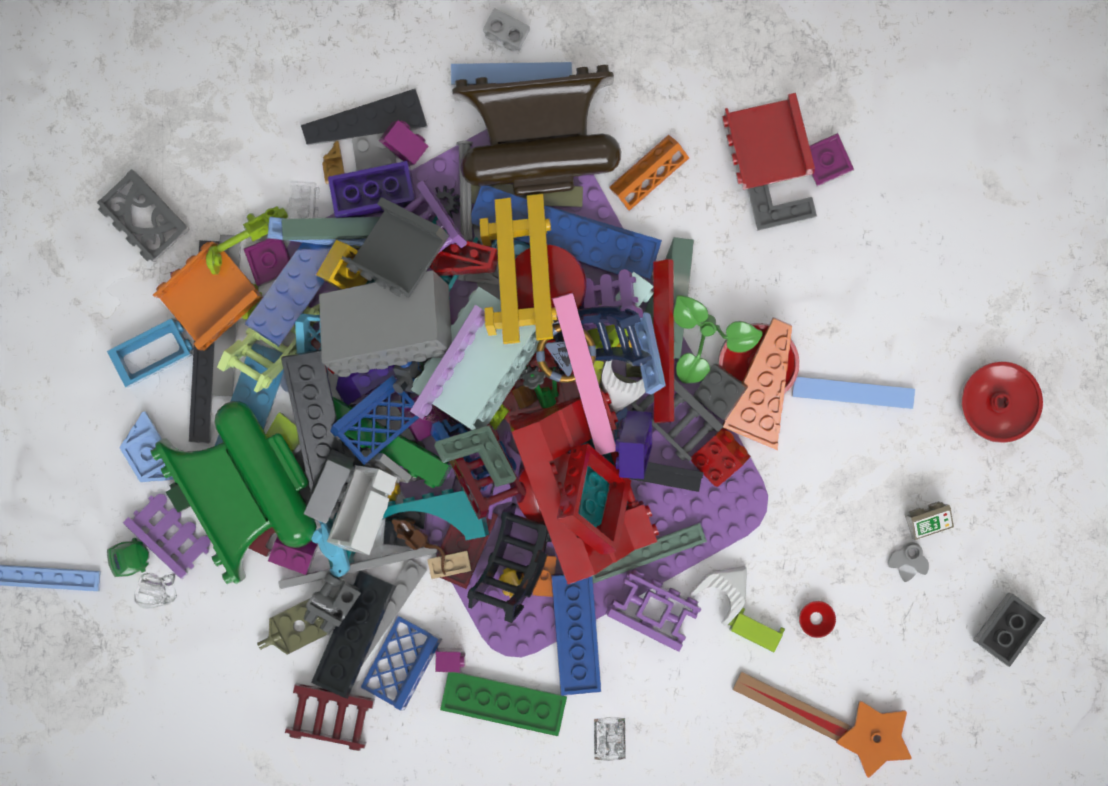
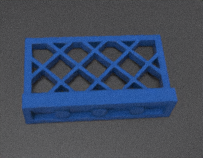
M393 375L333 424L330 430L335 437L338 436L364 465L420 418L416 415L413 418L404 417V408H412L415 404L404 391L403 393H398L401 396V403L390 402V395L395 392L393 384L397 381ZM378 405L387 406V416L375 415L376 407ZM390 406L401 407V417L390 416ZM372 418V428L361 427V419ZM375 419L386 420V429L375 428ZM390 420L401 421L400 429L389 430ZM348 430L357 431V441L349 440L344 434ZM360 431L372 432L371 442L360 441ZM375 432L386 433V441L383 443L374 442ZM360 445L371 446V453L366 458L360 452Z
M398 616L361 688L393 705L394 708L400 711L405 710L442 638ZM400 622L407 625L409 634L399 637L397 628ZM422 633L427 636L423 645L416 646L413 635ZM410 636L413 648L403 651L400 639ZM397 640L400 652L390 655L388 645L390 642ZM414 650L416 659L413 663L407 664L404 653ZM401 654L404 665L394 668L391 657ZM387 658L390 670L380 673L378 664L380 660ZM405 668L407 677L404 681L398 682L395 671ZM391 672L394 684L384 686L381 675ZM378 676L381 688L372 689L367 686L371 678ZM396 687L397 695L394 700L387 697L386 688Z

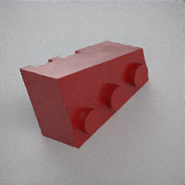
M469 241L462 248L456 243L450 244L437 254L430 268L438 276L493 273L498 263V250Z

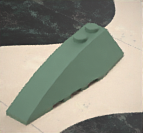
M674 237L665 260H673L674 308L677 295L688 297L693 239ZM654 293L650 297L649 303L645 310L646 313H649L651 315L653 329ZM674 320V359L679 360L681 357L684 328L677 325Z

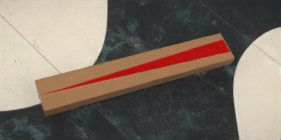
M742 671L732 690L835 741L848 731L850 727L849 724Z

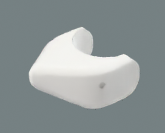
M605 361L601 374V385L604 393L608 392L612 402L608 404L610 411H615L616 414L645 393L643 378L636 383L620 381L612 371V361Z
M742 566L714 571L705 576L690 592V595L695 597L702 590L711 587L723 590L729 599L728 613L721 622L726 626L741 611L745 604L747 568Z

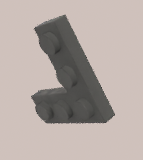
M768 185L748 189L757 231L817 217L812 197L773 206Z

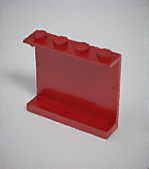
M796 93L788 94L787 100L730 113L728 108H725L722 122L724 128H728L729 134L726 135L729 147L732 146L734 153L731 154L733 166L737 165L736 179L738 184H742L743 190L814 174L815 166Z

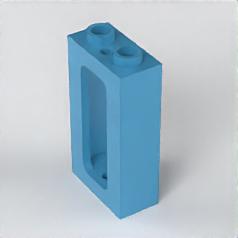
M171 318L107 351L125 387L129 388L193 355L191 352L193 346L189 339L185 340L182 334L184 328L179 321L176 322L175 319ZM169 333L174 335L179 345L177 352L136 373H130L124 362L126 355Z

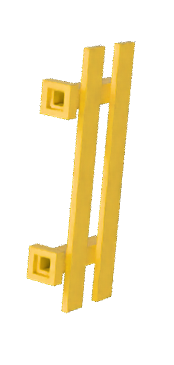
M543 194L527 196L528 219H512L511 198L495 199L496 223H489L488 218L480 219V236L483 245L492 246L491 240L497 239L501 312H494L493 307L484 308L485 326L488 336L497 335L496 329H502L503 344L520 343L519 327L535 325L537 341L553 339L552 323L553 320H557L556 308L551 307L546 239L547 231H551L550 219H545ZM530 236L534 308L518 310L514 237Z

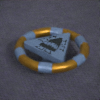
M560 324L553 326V336L562 331ZM583 329L594 365L596 346L590 334ZM549 339L539 340L536 348V357L542 372L557 382H575L574 374L570 375L573 369L565 341L547 343ZM545 346L566 375L554 372L547 366L544 354Z

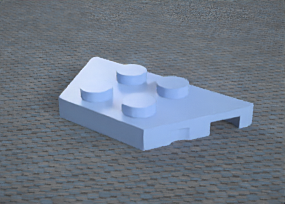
M146 411L141 413L119 448L140 482L174 480L172 476L166 479L162 474L161 468L165 466L162 458L156 461L151 455L150 451L156 448L155 443L162 440V437Z

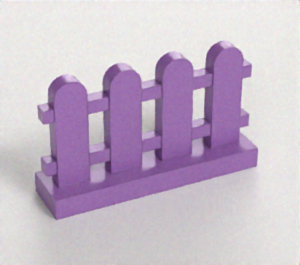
M621 270L618 275L619 280L614 281L611 275L604 274L600 278V285H596L592 279H586L584 308L622 306L620 311H625L628 308L636 311L640 318H643V309L635 306V303H638V297H634L633 289L636 277H632L630 271ZM615 287L620 288L621 300L616 301ZM601 291L602 305L597 303L596 292ZM593 323L583 324L586 331L597 328Z
M158 494L155 497L151 495L148 498L150 502L140 513L136 510L133 513L136 517L133 520L128 517L123 524L182 580L187 575L185 570L188 567L192 570L194 568L192 563L202 553L206 555L209 552L207 548L210 545V539L207 536H201L197 540L192 535L196 530L193 522H187L182 525L178 521L181 518V512L177 513L175 508L168 512L163 507L167 503V498L164 494ZM160 510L165 516L153 526L149 520ZM144 525L150 530L147 534L142 530ZM175 525L179 530L168 541L163 535ZM189 538L194 544L182 554L178 548ZM159 539L165 544L162 548L156 544ZM173 553L179 558L176 562L170 557Z

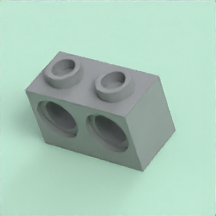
M496 8L493 9L483 28L486 38L494 42L496 40L503 42V46L511 51H514V49L520 50L530 31V26ZM499 22L503 27L500 31H494L491 28L492 24ZM513 31L520 34V38L516 41L509 38V34Z

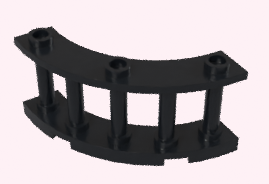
M514 503L502 511V523L494 551L489 555L488 564L477 583L469 589L467 594L469 599L468 608L472 609L478 601L496 606L504 610V621L510 623L523 610L524 605L522 603L524 599L531 597L548 556L545 553L547 542H552L545 521L536 522L516 515V504ZM513 522L537 530L538 537L536 543L532 544L510 536ZM507 544L531 551L533 555L530 564L525 566L503 558ZM499 565L523 573L524 577L520 585L515 586L495 579L494 576ZM490 585L513 593V596L510 600L503 601L484 593Z

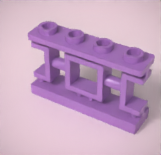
M634 569L633 572L628 570L623 582L631 586L623 603L613 599L611 606L609 605L606 611L607 616L680 652L686 636L678 632L686 615L694 619L697 618L698 612L700 613L701 607L698 605L699 602L691 597L687 599L681 597V593L671 587L669 590L663 588V583L653 578L651 581L644 578L645 574ZM632 579L656 590V593L648 589L644 598L635 595L638 584L633 582ZM650 597L667 605L659 621L643 614ZM668 597L692 610L683 608L679 617L670 613L674 603L668 600ZM631 601L639 605L635 615L642 620L640 621L617 608L626 610ZM666 620L674 623L671 634L676 636L677 639L657 630L653 626L661 629Z

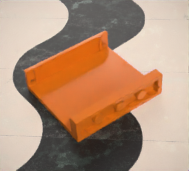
M213 241L205 243L196 256L193 255L185 262L186 265L182 269L175 270L171 274L172 278L167 282L161 283L153 294L154 297L161 299L196 341L193 343L195 347L203 351L263 298L225 251L219 253L222 257L219 274L213 275L206 264V254L210 246L218 245V243Z

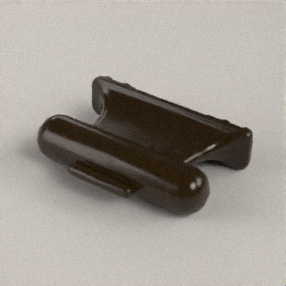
M598 65L595 73H589L588 67L576 68V75H569L568 77L501 84H488L487 77L476 78V85L468 86L466 79L456 80V88L452 89L453 99L455 101L467 102L477 109L484 120L490 140V145L476 146L464 153L460 164L464 179L473 186L513 183V190L516 196L572 191L574 189L573 177L604 174L613 171L621 161L622 151L620 144L609 134L587 135V116L590 103L598 90L612 85L614 81V74L609 72V65Z

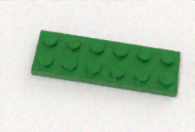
M448 672L440 710L559 736L567 696L461 672Z

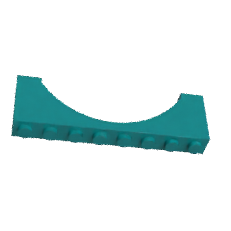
M462 487L461 491L454 492L453 488L441 491L442 495L434 496V492L422 495L423 499L415 500V496L405 498L403 503L400 504L390 501L382 518L383 520L399 512L419 511L435 515L449 522L465 535V540L490 535L486 517L478 520ZM335 513L333 519H328L329 523L332 526L334 524L337 513ZM346 550L349 563H354L356 552ZM329 560L330 568H333V562Z

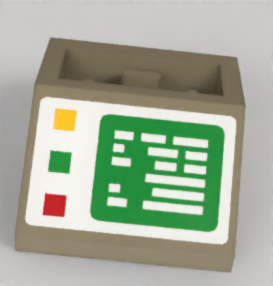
M938 501L929 504L928 509L916 508L909 511L910 515L905 516L912 539L917 540L953 528L954 524L950 505Z

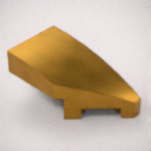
M335 141L332 149L323 157L322 165L326 184H329L328 177L345 173L339 141Z

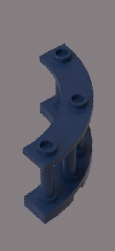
M617 306L578 309L582 328L584 329L583 324L593 323L598 329L603 348L596 349L595 361L619 360L627 362L632 366H642L652 359L648 352L641 350L634 327L636 323L641 322L640 316L636 311L628 308L625 311H620V307ZM558 316L557 320H553V326L560 324ZM604 323L615 325L621 347H611ZM624 329L627 330L632 348L629 346L628 339ZM561 332L554 335L555 342L564 341ZM554 360L555 365L561 370L560 365Z

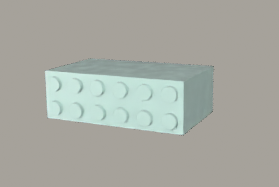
M480 287L473 291L469 297L468 304L460 310L458 319L454 325H451L452 342L475 305L483 310L487 307H493L494 312H501V300ZM484 323L475 333L476 336L473 343L468 345L464 351L465 355L462 361L457 363L453 369L452 377L445 382L441 395L432 404L471 430H476L489 424L536 352L539 340H536L535 325L519 327L520 343L503 344L502 329H496L497 335L488 336ZM432 357L425 363L424 371L413 382L411 389L413 392L420 396L442 358Z

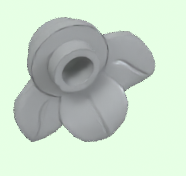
M910 542L903 547V550L895 551L891 555L888 567L899 568L902 580L907 582L917 572L927 575L929 562L923 556L921 546ZM912 548L916 551L914 556L909 555V550Z

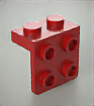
M721 428L711 440L691 456V462L701 472H704L703 475L715 487H718L740 469L751 456L748 454L747 449L734 439L730 431Z

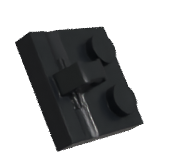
M406 511L386 517L383 544L409 547L404 539L397 537L392 519H413L416 521V526L426 531L427 513Z

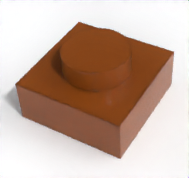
M522 384L512 390L520 409L537 401L533 389H530L528 386L525 387Z

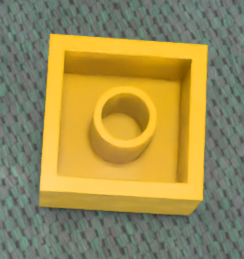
M338 240L334 242L316 274L339 290L365 285L368 281L360 275L361 272L357 271V273H354L346 268L347 263L341 259L342 256L353 260L358 251Z

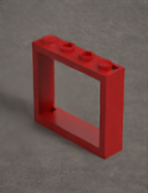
M589 444L572 447L557 520L599 554L618 552L631 480L619 477V470ZM588 466L610 484L600 531L578 513Z

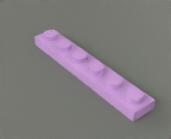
M476 305L474 306L410 412L421 419L430 413L432 403L441 395L443 386L452 377L456 364L462 361L465 355L464 351L468 345L473 343L478 328L484 325L485 311Z

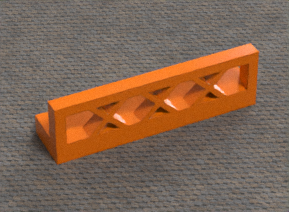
M668 135L617 179L609 189L630 211L686 162L689 157L681 145ZM679 151L682 156L676 161H672L673 155ZM665 166L664 172L656 175L657 169ZM650 179L649 185L646 188H641L642 182ZM635 192L634 198L627 202L625 197Z

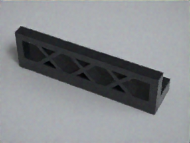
M648 462L644 479H629L699 492L704 472Z

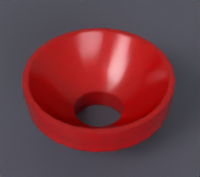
M810 602L800 612V627L811 637H825L835 627V612L825 602ZM815 612L822 615V621L819 624H813L810 620L811 615Z

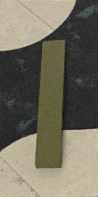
M513 184L488 185L515 195ZM471 185L472 204H475L481 186ZM574 186L572 191L543 194L544 206L582 207L583 186ZM518 196L527 199V196Z

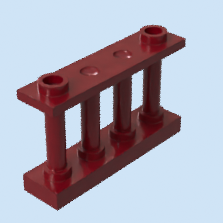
M487 424L486 426H490L495 438L499 443V436L497 431L495 429L493 430L490 424ZM499 443V445H500V447H501V449H502V451H503V453H504V455H505V457H506V459H507L509 465L511 466V464H510V462H509V460H508V458H507V456H506V454H505V452H504V450H503L501 444ZM461 457L449 461L478 520L486 517L489 506L512 496L516 497L518 503L523 502L526 488L518 480L517 476L514 482L509 483L510 489L486 498L482 496L480 488L494 483L491 476L489 475L477 480L471 474V470L485 465L482 459L479 458L468 463Z
M300 683L294 685L293 693L297 694L299 699L293 727L285 729V733H288L289 737L301 739V736L348 745L349 749L360 751L361 748L365 749L367 742L360 740L366 711L369 708L373 709L375 698L350 694L347 699L324 688ZM309 696L317 698L318 701L313 731L301 729L306 701L309 699ZM329 700L337 702L338 705L333 735L321 733L326 704L329 703ZM349 704L357 706L356 709H358L353 739L341 737L346 707H349Z

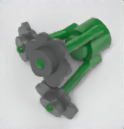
M526 366L518 379H524L523 385L534 389L542 408L554 406L556 404L555 397L559 396L557 381L552 380V390L549 387L540 388L539 385L543 384V379L547 376L544 372L537 371L538 366ZM549 367L552 371L565 375V372L559 370L558 367Z

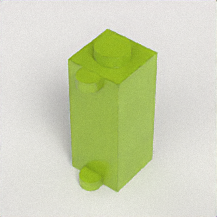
M742 608L728 624L731 626L729 630L774 653L785 628L781 627L779 631H776L744 615L745 608Z

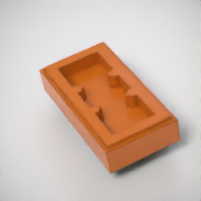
M547 556L533 595L553 597L551 575H555L556 556Z

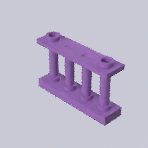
M422 180L416 185L420 190L419 197L404 209L413 212L420 205L428 202L430 205L427 207L428 210L420 215V217L429 220L432 216H437L436 225L446 230L449 235L438 253L454 243L461 248L464 247L467 241L434 191Z

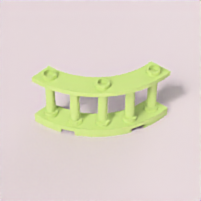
M320 304L312 308L307 307L303 313L320 315ZM310 321V326L313 327L318 321ZM294 325L290 332L296 335V327ZM248 328L246 331L247 336L243 341L238 339L232 346L224 350L217 368L224 372L230 367H235L258 381L254 389L255 392H259L263 388L267 389L272 380L283 370L282 356L297 354L296 337L289 347L284 344L278 347L251 328ZM257 340H262L283 354L273 363L252 350V346ZM242 356H248L267 368V370L260 374L239 359Z

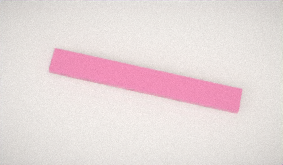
M573 293L555 297L553 302L595 450L601 455L616 451L615 441Z

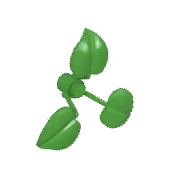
M677 295L674 308L676 324L685 329L694 328L697 324L700 326V332L702 333L697 356L692 353H685L677 362V376L682 383L700 382L704 380L710 371L708 361L700 358L706 336H712L718 331L723 339H728V349L740 353L752 349L762 337L761 330L744 321L732 322L727 327L725 335L720 329V325H716L715 317L708 314L707 308L701 302L683 295Z

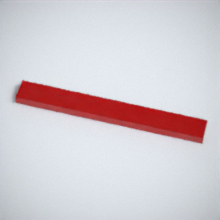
M666 259L653 262L654 333L666 386L654 393V423L674 422L673 260Z

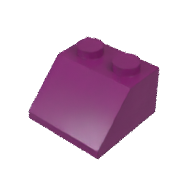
M277 536L268 562L307 575L316 554L318 543L310 541L307 545L299 548L284 545Z

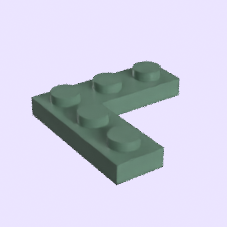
M490 426L439 440L434 444L443 463L478 452L496 487L514 482L516 479Z

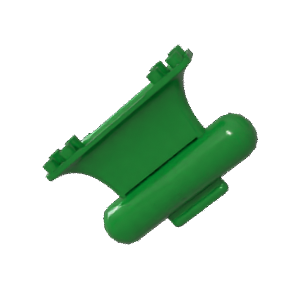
M231 401L221 406L215 415L214 423L217 432L223 440L222 443L200 451H183L175 448L168 439L164 438L156 442V448L150 451L156 461L162 458L165 466L161 468L162 474L166 479L171 476L173 477L197 516L216 552L212 556L214 564L217 567L223 564L226 572L222 574V578L227 585L232 582L238 584L246 578L243 569L244 555L253 541L266 530L273 527L279 540L284 545L299 548L312 541L313 534L317 528L315 519L304 515L307 505L299 493V490L308 485V479L283 435L276 433L268 438L252 409L241 401Z

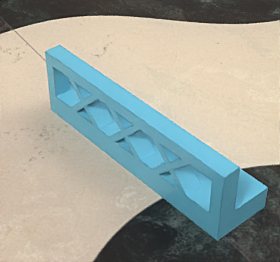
M302 313L295 321L297 354L315 351L316 349L311 345V340L314 337L321 343V327L316 332L310 326V321L320 322V315Z

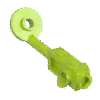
M276 206L267 209L265 213L257 217L253 213L248 214L246 217L248 222L243 224L244 231L217 246H210L206 254V264L211 273L216 275L220 272L222 257L219 253L248 237L254 242L268 234L269 218L288 219L286 210L283 207L279 209Z

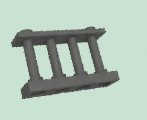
M674 379V391L676 392L674 394V409L680 403L686 402L690 406L689 412L668 434L659 426L660 423H654V419L652 420V426L677 450L675 454L682 461L685 459L690 461L692 458L688 453L709 431L715 430L718 432L723 425ZM654 393L649 394L639 405L633 402L631 404L633 407L631 411L644 412L654 402ZM700 416L705 421L703 423L704 426L681 448L673 439L694 417Z

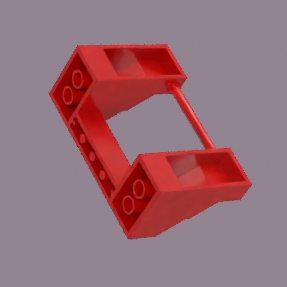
M600 388L613 433V430L617 429L615 423L618 422L615 411L610 412L608 404L612 402L608 392L604 393L602 388ZM580 396L510 421L512 435L568 585L596 575L634 550L657 542L656 536L659 533L656 524H651L649 517L652 516L649 505L644 506L643 501L635 499L631 485L618 552L599 554L557 520L563 485L561 481L557 483L555 475L558 474L555 463H550V461L570 451L572 447L580 446L592 439ZM610 452L616 467V458L619 457V452ZM602 524L596 527L599 531L601 530Z

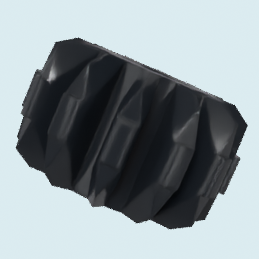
M443 186V192H440L439 187H436L438 199H448L449 205L444 206L452 219L451 211L456 214L459 213L454 206H460V202L455 201L460 198V195L452 196L455 192L454 188H451L447 193V186Z

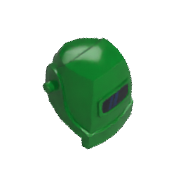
M132 538V541L121 542L107 549L108 565L114 577L131 576L140 571L141 573L146 572L145 568L149 565V551L143 542L137 541V538Z

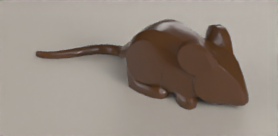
M392 519L397 537L404 539L407 546L414 550L425 547L440 551L441 569L443 574L446 575L444 571L445 553L439 546L427 543V532L416 526V521L413 519Z

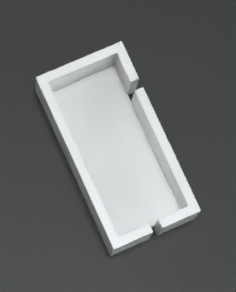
M355 465L353 476L348 483L327 542L348 551L369 555L381 526L383 515L388 507L389 498L387 497L393 492L397 477L380 469Z

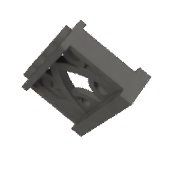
M133 169L97 202L100 206L98 210L106 218L110 216L113 219L112 225L119 232L123 230L128 235L126 240L133 247L137 245L142 250L139 253L146 261L156 262L162 254L190 230ZM130 181L133 182L127 196L120 193ZM144 195V203L134 201L135 198L139 200V196ZM115 197H121L126 200L125 204L122 202L115 203L120 206L119 211H114L110 206L111 200ZM152 204L156 206L151 215L153 228L133 226V205L140 208H146ZM124 215L125 224L118 218L119 216ZM158 215L164 217V220L159 222L162 226L157 225L156 217ZM176 227L178 231L165 241L162 233ZM133 233L143 235L141 241ZM158 234L161 241L159 248L155 250L149 249L146 242L151 239L153 244H155L156 238L154 235Z

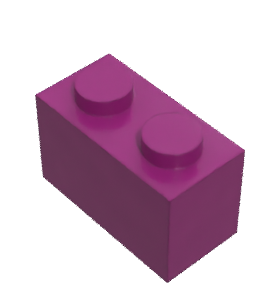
M402 120L392 122L378 140L399 159L408 161L410 166L415 165L429 147L425 143L426 140L421 135L414 134L410 130V126Z
M437 648L435 672L460 673L461 667H465L466 653H462V648Z

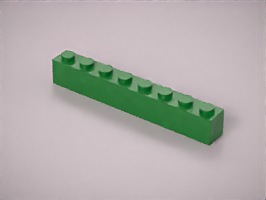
M332 396L337 420H339L353 407ZM372 418L361 419V427L372 428ZM375 420V428L386 429L385 425ZM348 430L344 434L347 438L349 436L357 441V431ZM360 431V441L371 442L372 432ZM375 432L374 442L383 443L386 441V433ZM399 435L379 452L385 454L398 466L407 469V473L412 477L417 478L419 476L425 480L424 483L432 488L442 486L452 468L449 462L443 463L439 456L402 435Z

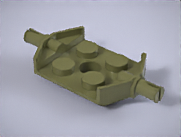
M310 598L269 619L268 638L257 642L260 650L274 645L288 655L328 635L327 632L320 629V625L324 621L320 616L317 617L314 624L304 620L307 610L306 604ZM297 620H301L305 624V629L301 632L294 628V623Z

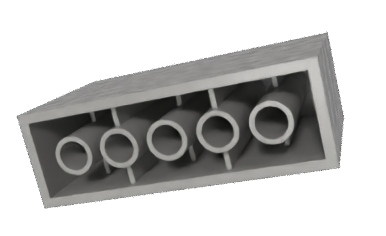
M434 271L425 272L409 298L402 294L399 297L392 293L389 287L384 289L376 283L319 294L322 363L338 376L347 377L351 373H367L371 369H386L391 365L402 366L411 361L422 362L426 358L444 357L452 343L448 284Z

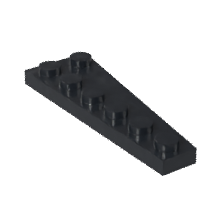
M412 89L303 124L301 128L306 144L314 145L384 133L391 123L397 120L406 122L410 126V130L427 128L428 126L416 89Z

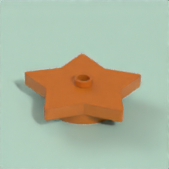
M859 701L854 725L840 736L836 743L858 755L865 775L870 778L886 761L912 759L902 738L907 712L900 710L880 713L864 702ZM875 735L880 736V740L878 742H874L873 737Z

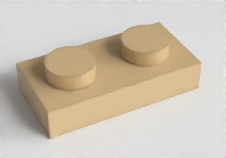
M468 551L445 555L444 571L446 575L443 574L441 569V556L427 559L431 579L471 571Z

